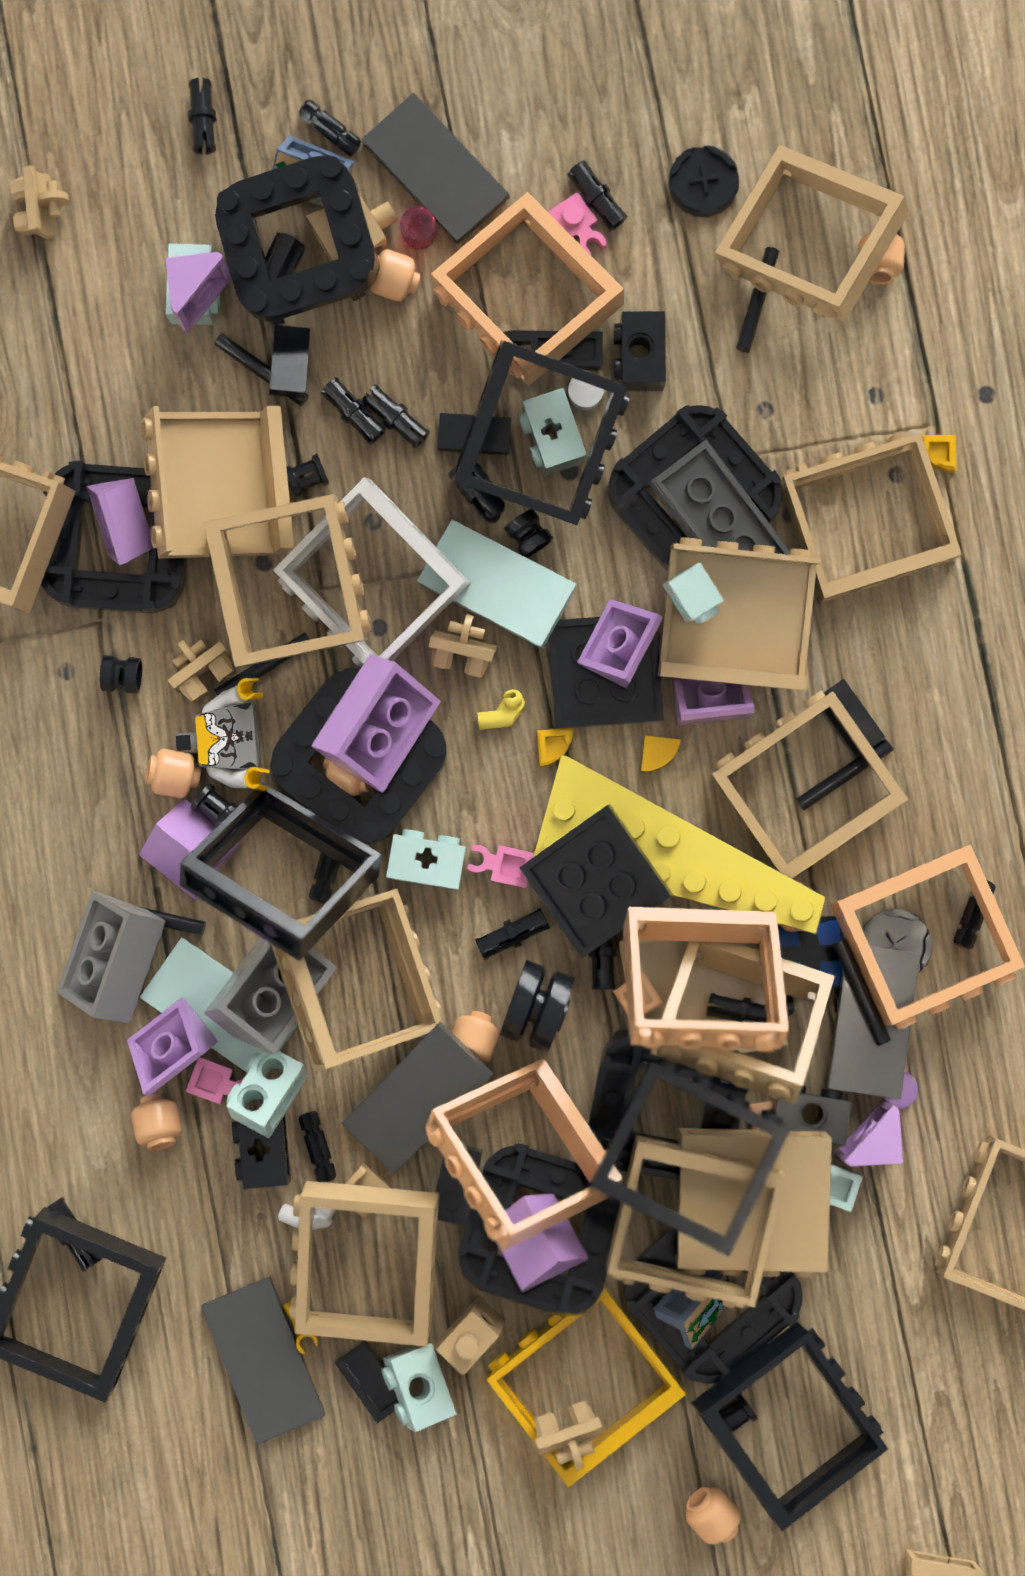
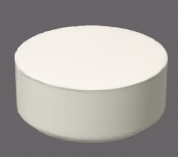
M572 378L568 387V397L573 406L580 410H591L602 401L603 389Z

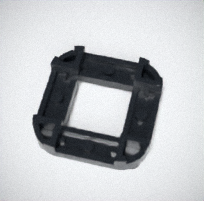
M316 156L237 181L227 189L222 190L217 196L216 224L236 295L245 309L259 320L270 322L272 325L284 324V318L350 297L353 301H356L366 295L365 291L371 286L377 271H379V258L374 248L359 196L358 186L351 172L337 157ZM321 197L339 259L271 280L255 224L257 223L256 217Z
M687 405L679 409L676 415L624 459L621 458L614 466L610 476L607 491L612 508L667 572L671 545L674 543L680 544V538L688 537L656 502L646 488L650 486L649 482L707 439L769 523L772 522L780 510L782 487L778 473L775 470L772 472L726 420L727 415L717 407L714 409L703 405Z
M82 460L68 462L69 465L58 470L55 475L65 478L63 484L76 492L41 582L43 589L58 603L72 608L134 613H157L172 608L184 588L187 558L158 559L157 548H152L149 550L148 570L145 575L78 570L84 502H91L86 487L134 478L143 507H148V491L152 490L151 477L145 474L144 468L85 464ZM154 512L152 515V526H155Z
M346 668L326 680L279 739L273 750L270 766L280 787L302 805L312 809L318 816L329 823L340 826L347 834L362 843L373 844L385 840L393 834L395 828L428 786L441 773L446 762L447 748L441 730L433 721L429 720L384 792L377 791L365 807L330 781L325 775L309 764L318 753L311 745L360 671L358 669Z
M629 1029L616 1031L606 1043L600 1058L588 1126L605 1151L632 1098L638 1069L646 1070L650 1061L658 1064L662 1058L651 1054L652 1048H646L642 1045H630ZM673 1063L681 1068L678 1075L694 1078L696 1075L714 1084V1093L724 1098H727L728 1094L732 1093L745 1100L748 1089L737 1087L732 1082L716 1076L703 1075L691 1067ZM707 1102L704 1103L699 1128L739 1129L740 1119ZM630 1132L614 1165L617 1170L628 1171L636 1135L678 1144V1140ZM644 1159L640 1174L679 1181V1166Z
M514 1144V1146L505 1147L488 1158L482 1172L484 1180L504 1211L511 1207L517 1185L543 1194H554L556 1198L563 1200L591 1187L589 1185L590 1182L576 1162L530 1149L529 1145ZM609 1197L587 1208L578 1238L589 1257L587 1261L569 1269L567 1277L558 1274L524 1292L519 1288L504 1257L496 1255L498 1246L488 1236L481 1215L477 1209L471 1208L459 1245V1264L462 1275L476 1289L558 1316L568 1317L584 1314L597 1302L604 1288L607 1277L606 1262L620 1201Z
M670 1228L634 1260L681 1271L682 1269H678L675 1263L678 1231ZM780 1272V1276L777 1277L762 1276L759 1290L763 1295L757 1299L755 1308L749 1306L709 1342L702 1338L694 1349L691 1350L685 1347L679 1329L656 1318L653 1308L666 1293L650 1289L649 1283L635 1281L633 1285L623 1283L624 1296L633 1315L635 1314L686 1377L692 1381L695 1380L705 1384L717 1383L766 1346L788 1325L792 1327L799 1318L802 1306V1286L793 1272Z

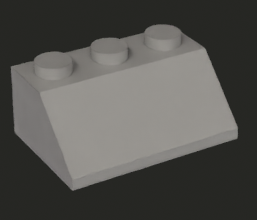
M92 891L56 993L93 1018L129 1024L133 1011L137 1007L138 997L145 977L149 973L150 963L157 943L161 939L165 920L147 909L97 891Z
M260 937L204 1014L231 1036L274 1055L297 1021L272 945ZM312 948L304 956L317 995L337 967Z

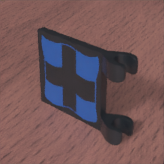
M821 916L817 934L807 931L788 932L777 924L781 958L834 976L831 989H834V1010L836 1013L843 967L832 944L845 939L836 917ZM785 994L787 1016H790L794 1013L793 996Z

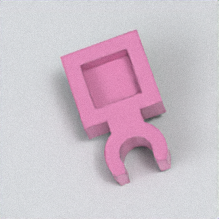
M578 192L548 211L575 240L579 241L580 245L590 255L592 254L587 248V244L590 242H596L602 250L606 249L607 242L605 237L600 232L592 231V228L597 225L598 220Z
M499 845L497 854L493 855L484 846H472V851L480 852L484 856V862L479 866L468 864L467 869L469 871L482 873L487 869L492 870L491 881L526 889L528 880L519 867L531 860L534 853Z
M199 1057L185 1092L221 1104L224 1095L228 1096L233 1086L237 1083L241 1084L243 1079L232 1080L233 1068Z

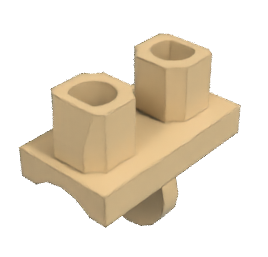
M32 165L22 167L23 176L10 181L11 195L14 200L20 203L26 202V211L15 213L13 216L14 229L23 235L37 234L47 240L56 238L55 218L60 217L59 207L69 204V194L59 191L57 181L51 180L50 175L37 172Z
M467 614L464 624L450 621L448 631L461 634V636L434 630L428 647L432 648V666L450 669L454 653L468 656L464 673L482 678L489 662L493 661L497 645L469 638L474 637L483 640L485 629L472 626L474 616Z
M182 640L178 643V646L183 653L172 661L178 669L189 661L191 663L169 678L168 682L178 693L182 692L195 704L209 693L199 679L209 670H211L220 683L227 681L236 674L234 666L228 658L231 654L219 641L197 658V655L207 649L203 641L199 640L189 647Z
M582 1401L568 1407L573 1426L559 1430L554 1412L535 1418L538 1437L535 1439L540 1456L569 1447L567 1450L556 1453L558 1464L573 1460L576 1470L584 1468L581 1457L594 1453L591 1441L579 1446L576 1443L603 1434L600 1418H595L587 1401Z

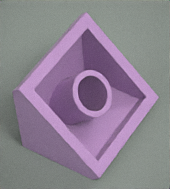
M219 252L165 258L171 309L181 329L187 334L232 280L224 256Z
M134 478L86 487L107 555L121 565L153 548L151 533Z
M610 599L577 663L627 689L663 617L657 613Z
M672 678L677 726L746 719L754 713L749 685Z
M184 798L155 825L139 855L196 900L197 896L180 886V863L215 828L214 823L199 810L194 812L190 809L191 803ZM238 842L213 869L219 872L241 843Z
M180 998L127 1039L143 1094L147 1097L218 1042L189 1003L183 998Z
M881 1100L846 1140V1146H841L834 1156L849 1166L903 1163L900 1110L895 1105Z
M554 1194L523 1196L508 1208L505 1213L514 1226L552 1207L558 1201ZM568 1219L504 1251L495 1241L522 1292L587 1261L589 1258Z

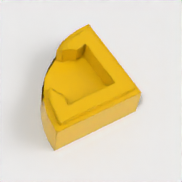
M922 435L931 465L941 471L954 473L956 471V435Z
M573 728L537 730L540 767L549 766L557 762L561 755L564 756L572 741Z
M645 735L640 772H652L667 765L676 755L681 739Z

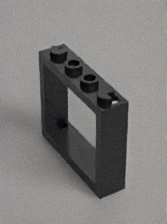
M501 340L452 480L578 525L580 518L585 520L589 513L592 499L588 498L592 484L598 485L601 480L605 465L600 462L604 451H610L615 442L617 430L613 429L617 415L623 416L628 406L630 395L625 394L628 386ZM514 357L611 392L569 510L472 475Z
M262 782L260 785L268 786L266 791L255 789L180 863V886L300 961L379 877L381 854L370 848L369 844L362 843L347 834L340 826L333 825L324 820L312 809L301 806L288 798L282 791L278 792ZM263 817L354 872L305 926L213 869Z
M662 1058L658 1064L650 1061L589 1185L729 1257L790 1131L781 1127L784 1120L765 1110L759 1116L747 1109L748 1101L732 1093H729L727 1098H724L713 1092L714 1084L696 1075L692 1081L678 1075L681 1068ZM656 1078L772 1135L724 1236L608 1177Z
M44 1207L34 1218L29 1216L21 1233V1237L26 1238L22 1250L17 1249L8 1267V1270L13 1272L9 1283L4 1282L0 1288V1359L106 1403L116 1388L167 1258ZM43 1233L140 1273L101 1376L4 1336Z
M798 1322L691 1402L764 1510L781 1531L788 1528L888 1450V1447L880 1437L884 1433L881 1425L872 1415L869 1417L865 1415L861 1409L865 1405L862 1397L853 1386L847 1388L841 1380L846 1376L841 1366L833 1357L827 1359L822 1352V1349L826 1347L824 1341L813 1328L807 1331ZM799 1348H802L860 1433V1436L777 1499L717 1411Z

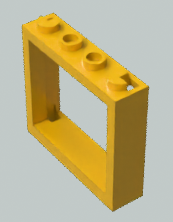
M605 1285L595 1304L599 1301L604 1303L663 1380L664 1384L606 1429L602 1435L597 1436L591 1441L594 1453L581 1457L584 1468L576 1470L573 1460L559 1465L556 1453H559L560 1450L544 1455L568 1488L686 1395L683 1386ZM555 1314L549 1315L546 1319L549 1323L538 1333L535 1329L530 1330L518 1340L519 1348L509 1356L506 1352L501 1353L488 1364L491 1370L487 1372L486 1380L535 1444V1439L538 1438L535 1418L504 1376L583 1314L568 1317Z

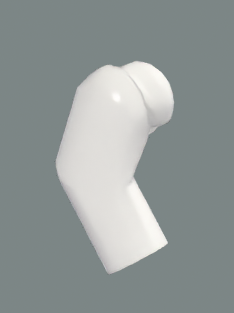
M284 1204L280 1209L278 1220L299 1228V1217L293 1216V1206ZM315 1208L313 1213V1230L328 1228L334 1221L332 1216L335 1210Z

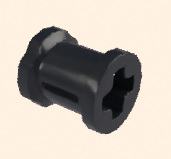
M318 454L312 455V460L295 467L286 466L287 476L296 497L300 496L303 490L320 483L324 486L329 484ZM312 471L315 472L313 475H310L303 479H299V477L302 475H305Z
M210 783L198 794L192 802L190 809L194 812L199 810L214 823V828H216L238 805L228 803L214 791L215 787Z
M741 1393L717 1411L732 1433L748 1421L755 1422L758 1420V1417Z

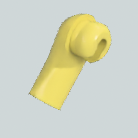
M516 689L508 690L504 693V698L495 711L477 712L479 730L512 726L524 710L525 701L522 694Z

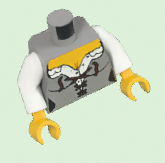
M243 678L237 686L223 691L207 703L202 713L195 716L196 732L176 734V747L179 752L198 753L199 766L207 770L209 777L230 788H251L266 791L268 786L260 785L259 779L263 773L269 774L270 771L261 768L257 708L253 701H247L263 698V692L253 693L252 685L254 682L260 681L259 678Z

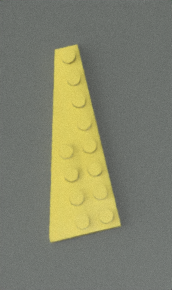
M561 755L533 857L610 804L673 894L672 896L728 911L776 912L777 924L817 934L826 900L824 896L570 757Z

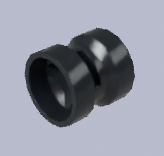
M533 509L520 514L504 528L510 538L516 539L519 544L518 550L526 558L542 550L554 539L548 529L541 527L539 516Z
M104 655L100 666L101 691L113 692L116 689H124L127 693L138 694L142 683V659L129 657L127 660H118L116 656Z

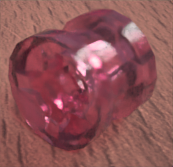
M416 206L404 212L401 217L400 226L402 238L406 245L417 250L426 249L431 246L436 239L437 233L435 217L431 211L425 207Z

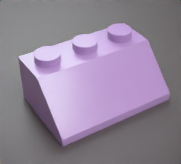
M370 654L311 746L336 766L383 793L441 701L396 662Z

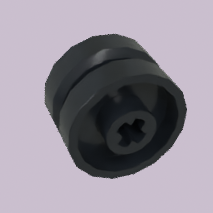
M526 960L499 1035L518 1041L522 1038L528 1021L532 1022L534 1025L529 1037L530 1046L548 1053L557 1031H560L570 1004L568 998L575 977L557 971L551 976L546 991L542 990L540 987L545 975L544 966Z

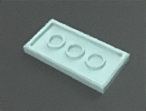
M452 519L437 548L471 582L452 602L543 649L578 587L577 584ZM428 563L417 580L421 586L439 595L449 586Z
M181 937L140 998L161 1013L180 998L185 999L218 1042L211 1048L247 1072L248 1063L255 1053L260 1054L262 1050L231 1036L204 1014L234 972L184 937ZM297 1023L291 1030L289 1035L286 1037V1039L283 1041L281 1046L278 1048V1051H281L285 1043L288 1041L292 1033L295 1031V1029L298 1026Z

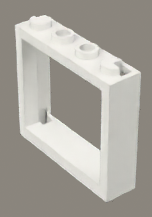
M364 477L340 501H344L348 518L367 501L449 586L380 656L364 641L347 644L346 646L354 654L352 661L360 667L363 666L370 654L393 661L471 583L372 480ZM325 516L273 571L280 577L278 582L283 586L282 589L290 596L296 594L305 603L302 606L305 613L316 622L321 619L330 629L327 632V635L330 636L351 631L350 626L296 572L331 537L327 517Z

